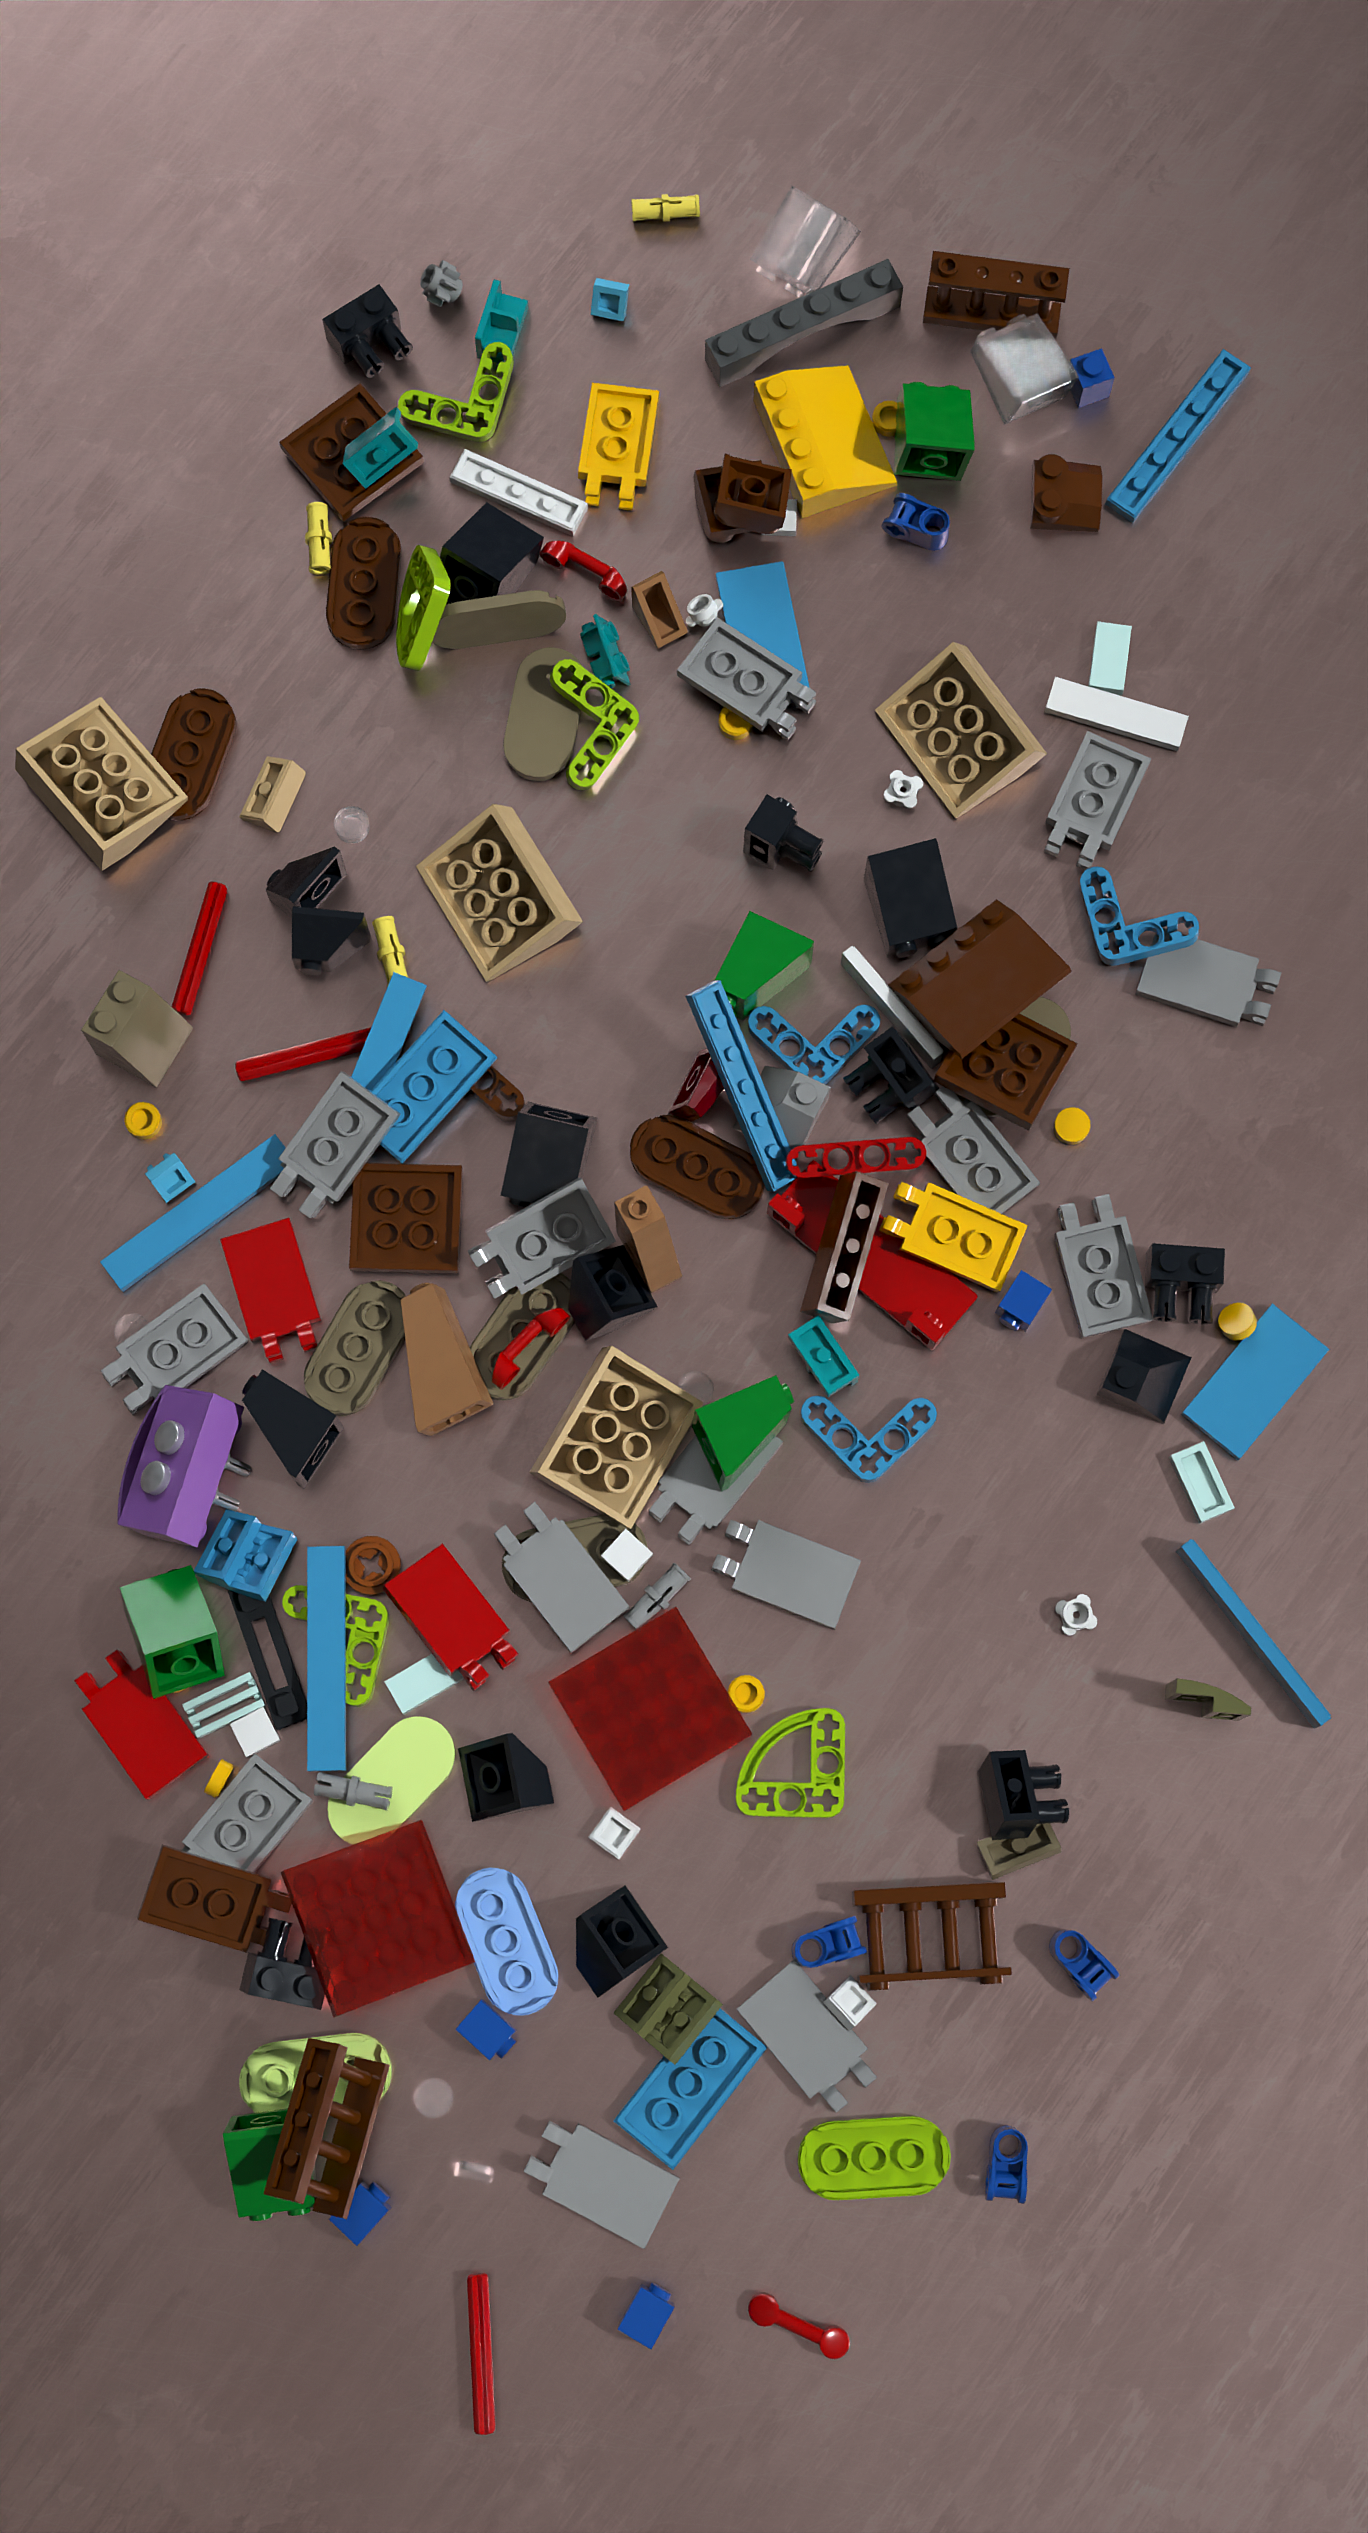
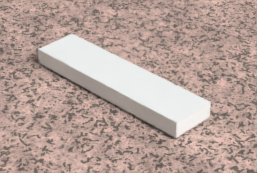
M464 449L450 476V483L572 537L588 509L587 502L467 449Z
M1058 677L1054 679L1045 708V713L1177 752L1189 717Z
M851 946L842 953L841 965L930 1069L940 1063L943 1055V1049L855 946Z

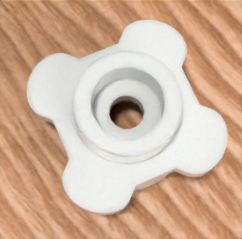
M702 594L693 598L687 606V611L690 615L686 618L687 625L689 627L697 624L700 626L712 625L718 616V611L723 607L722 600L715 599L713 601L712 597L708 594Z
M900 770L893 771L889 777L891 781L890 786L884 791V799L899 807L907 809L915 807L917 804V792L923 787L922 779L918 776H906ZM905 787L907 790L902 792L900 788Z
M1080 1594L1076 1599L1068 1602L1061 1600L1056 1604L1055 1611L1061 1616L1064 1634L1073 1636L1078 1630L1084 1628L1092 1630L1097 1625V1618L1093 1615L1090 1606L1091 1600L1087 1595ZM1073 1612H1079V1618H1074Z

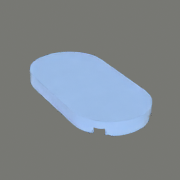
M484 1868L472 1873L465 1879L458 1890L454 1908L457 1922L485 1993L492 2004L505 2013L519 2016L535 2013L544 2008L554 1996L558 1985V1968L528 1891L517 1876L504 1869Z

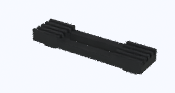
M227 1590L276 1730L278 1731L305 1721L307 1719V1700L270 1595L265 1602ZM261 1618L266 1620L288 1686L277 1690L274 1689L252 1626L253 1621H258Z

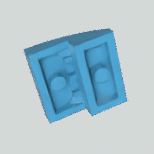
M226 1509L198 1561L194 1573L218 1586L266 1602L297 1541V1537L292 1531L261 1524L256 1516Z

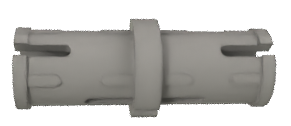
M673 1563L653 1586L648 1585L644 1589L646 1593L623 1617L641 1632L642 1628L662 1608L666 1610L670 1606L668 1601L691 1578L677 1564Z
M319 1771L316 1778L318 1783L330 1785V1787L315 1784V1796L319 1795L344 1800L346 1805L355 1806V1803L388 1811L389 1799L376 1796L391 1798L392 1786L387 1787L360 1781L361 1778L357 1776H352L351 1779Z

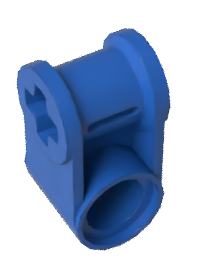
M896 494L893 500L895 505L889 518L887 517L883 520L881 524L882 529L894 538L906 540L927 550L936 551L943 548L948 542L950 526L949 516L946 511L922 502L909 494ZM930 526H937L941 530L938 532H930L926 528Z
M856 1916L825 1925L822 1929L798 1937L791 1949L793 1959L801 1967L814 1968L867 1953L866 1947L861 1945L855 1927L857 1922ZM806 1940H812L819 1946V1957L813 1962L806 1961L800 1954V1947Z
M1060 1930L1050 1939V1954L1067 1972L1073 1983L1092 2002L1097 1998L1096 1993L1111 1978L1117 1979L1120 1976L1116 1968L1079 1932ZM1071 1936L1077 1943V1952L1071 1958H1065L1060 1952V1943L1064 1938Z
M1001 2126L991 2135L989 2164L985 2180V2199L987 2201H992L994 2197L1017 2199L1018 2203L1024 2204L1026 2201L1028 2145L1024 2135L1015 2127ZM1006 2135H1014L1018 2139V2149L1011 2155H1004L999 2150L1000 2140ZM999 2183L1014 2184V2185H1002V2184H999Z

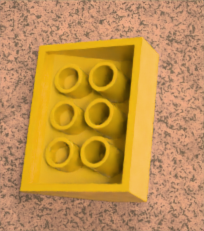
M848 365L787 370L754 381V404L780 467L792 469L789 489L793 499H797V508L801 518L897 486L895 475Z

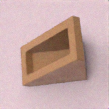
M663 571L631 587L632 608L657 648L688 633Z

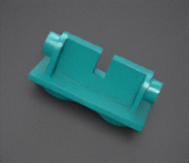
M594 614L593 617L596 624L593 622L584 624L581 627L582 632L580 633L587 656L589 658L598 654L601 656L590 662L593 674L611 689L615 687V681L617 680L628 686L630 681L627 672L630 671V667L624 654L619 652L616 643L619 640L618 632L611 621L608 622Z

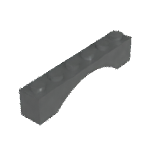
M886 259L706 339L705 361L718 386L722 387L751 374L773 355L812 333L845 322L872 320L901 307L903 285L889 259Z

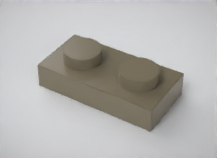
M1050 1823L1037 1824L1028 1838L992 1840V1837H988L977 1842V1847L992 1880L1061 1853V1845Z

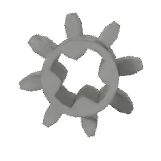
M442 260L439 267L435 264L429 265L423 272L420 286L424 289L422 293L427 296V301L439 307L442 306L443 301L453 303L459 297L463 286L462 280L459 279L460 273L456 271L455 266Z

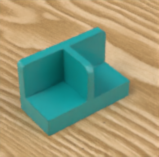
M493 280L475 335L477 358L480 359L485 347L494 342L506 344L513 356L529 307L528 300L502 294L501 281ZM498 353L496 357H490L492 362L498 364L506 362L502 353Z
M397 407L388 412L345 447L342 464L365 489L418 447V442L400 423L401 411Z
M819 1315L788 1334L789 1340L806 1363L807 1372L814 1375L828 1397L848 1384L852 1386L857 1383L859 1378L858 1372Z

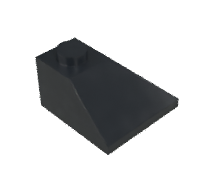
M334 846L290 862L283 870H276L267 882L268 887L265 889L269 900L291 918L293 906L318 908L347 875L340 850Z
M297 906L292 908V960L295 968L300 969L301 973L320 975L321 971L332 972L370 942L371 935L364 913Z
M624 1245L580 1256L573 1260L568 1310L585 1341L609 1334L658 1307Z
M1124 1329L1097 1396L1164 1424L1192 1357Z
M507 1733L458 1748L472 1822L528 1811L554 1803L547 1766L513 1733Z
M626 1885L576 1918V1967L597 1998L668 1948Z

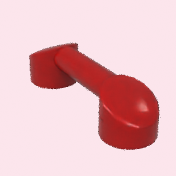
M560 540L550 541L544 545L539 553L540 557L554 568L562 569L569 559L602 577L603 579L598 587L604 595L614 601L621 602L627 593V586L616 568L581 551L569 542Z
M555 1308L535 1316L506 1348L499 1353L493 1369L492 1383L500 1390L505 1388L520 1371V1368L513 1360L542 1330L550 1337L556 1335L568 1322L570 1315L562 1308Z
M766 2292L758 2293L751 2298L748 2312L752 2321L757 2325L763 2327L771 2326L772 2324L778 2325L818 2344L822 2353L830 2359L841 2358L849 2350L850 2339L842 2327L837 2325H831L825 2329L817 2327L779 2309L775 2297Z

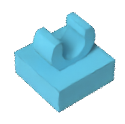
M596 278L593 286L591 315L624 321L627 311L629 284Z
M175 1153L171 1155L164 1154V1160L155 1167L150 1164L147 1167L148 1172L145 1173L166 1203L195 1183V1180Z

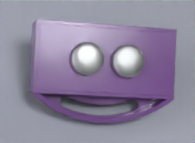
M165 1385L143 1419L129 1452L119 1492L118 1525L148 1537L198 1547L199 1541L205 1536L207 1531L206 1520L211 1505L216 1504L232 1511H236L239 1508L235 1505H240L239 1500L220 1493L218 1485L224 1469L244 1477L250 1474L248 1471H251V1466L230 1457L229 1453L234 1437L242 1427L241 1416L244 1407L214 1393Z

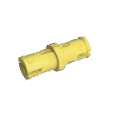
M661 194V198L631 199L633 222L652 219H663V222H670L671 218L700 217L699 195L669 197L668 194Z
M312 502L306 506L308 532L305 534V543L309 546V572L315 575H325L330 573L331 569L329 545L333 542L332 533L329 532L328 505L323 502Z
M393 916L380 917L372 922L379 947L377 957L383 963L388 985L393 972L408 977L403 959L406 953L404 946L399 943Z

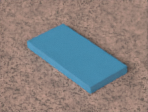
M784 562L717 572L716 583L719 597L723 602L724 622L801 671L802 679L799 683L809 687Z
M445 1010L441 1012L371 1090L373 1094L401 1114L380 1143L401 1164L411 1156L498 1059L493 1052Z
M1272 1303L1257 1321L1255 1331L1238 1344L1181 1415L1238 1461L1330 1349Z
M719 2009L676 2065L666 2057H662L613 2121L669 2168L674 2170L768 2047L723 2010Z

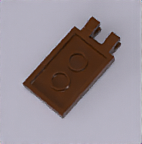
M162 1844L137 1919L247 1953L250 1942L264 1945L268 1927L260 1925L266 1907L289 1913L293 1898L288 1893L269 1889L270 1877Z

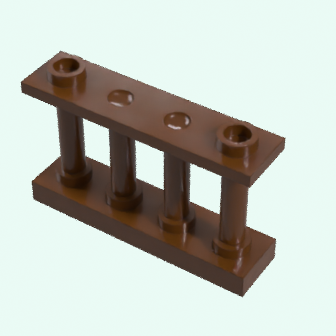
M933 251L928 283L930 286L927 287L923 323L1056 340L1061 311V303L1058 302L1065 303L1070 268Z
M1005 1882L852 1891L853 1907L861 1906L862 1913H866L870 1975H858V1983H866L867 1991L888 1990L889 1982L980 1977V1984L1003 1983L1002 1976L1012 1975L1011 1967L998 1968L994 1906H997V1899L1006 1898ZM974 1900L975 1907H979L983 1969L960 1970L956 1908H960L959 1901ZM937 1902V1909H941L945 1971L922 1972L918 1912L922 1910V1903ZM899 1904V1911H903L907 1973L885 1974L881 1913L884 1912V1905Z
M308 2038L264 2195L304 2204L307 2194L316 2197L312 2211L347 2219L390 2065L355 2057L352 2066L344 2062L348 2047ZM339 2077L349 2081L342 2104L333 2101ZM328 2116L338 2120L332 2142L322 2140ZM317 2155L327 2158L320 2182L311 2179Z

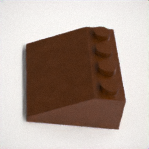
M996 899L937 947L930 950L928 954L909 969L902 972L888 986L933 1038L963 1059L1072 971L1070 966L1015 911Z

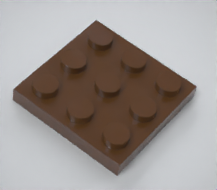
M361 383L279 442L283 452L343 522L424 463L422 454L416 449L366 489L342 464L345 447L386 415V412Z
M1019 1013L963 1059L950 1050L935 1074L933 1081L1029 1131L1078 1043Z
M366 1163L353 1181L350 1271L458 1274L462 1165Z

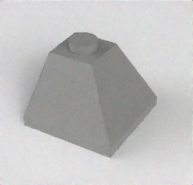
M765 1066L760 1077L790 1149L805 1145L829 1099L830 1087L798 1071ZM737 1120L733 1129L743 1133Z

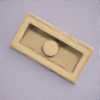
M267 756L239 817L244 821L267 830L280 832L306 772L293 760Z

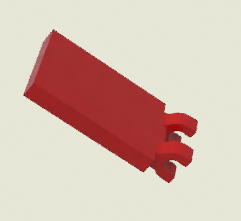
M290 1218L220 1239L251 1342L262 1340L269 1363L284 1359L277 1337L295 1331L298 1333L304 1352L314 1350L318 1344L311 1324L321 1321Z
M443 1543L384 1584V1592L447 1674L451 1676L459 1670L473 1691L486 1682L485 1679L489 1677L486 1670L477 1662L490 1652L503 1670L515 1661L514 1658L518 1656L513 1646L503 1639L510 1630Z
M117 1649L105 1658L118 1675L101 1688L93 1675L85 1672L74 1681L90 1700V1703L82 1708L83 1712L144 1798L149 1800L209 1754L167 1695L153 1699L143 1666L141 1665L134 1670L122 1651Z

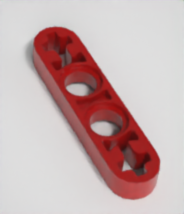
M915 1137L801 1145L794 1147L788 1152L785 1164L789 1173L797 1178L844 1175L855 1171L872 1173L910 1170L923 1164L926 1158V1148L922 1141ZM894 1143L893 1151H900L906 1149V1143H911L912 1149H918L919 1156L913 1157V1163L911 1164L907 1162L905 1157L893 1158L896 1165L889 1166L891 1154L887 1144ZM872 1145L879 1147L884 1154L882 1163L875 1167L868 1165L863 1157L866 1148ZM838 1148L846 1152L848 1162L844 1168L834 1169L829 1165L828 1155L833 1149ZM816 1149L823 1150L821 1155L823 1172L817 1171L818 1164L806 1166V1172H800L799 1166H793L792 1159L798 1158L799 1151H803L805 1157L812 1158L818 1157Z

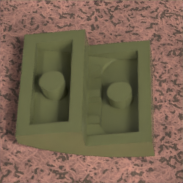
M1179 1678L1166 1684L1165 1700L1202 1703L1201 1718L1239 1721L1251 1715V1707L1217 1687Z
M661 1953L614 2011V2014L676 2065L723 2004Z

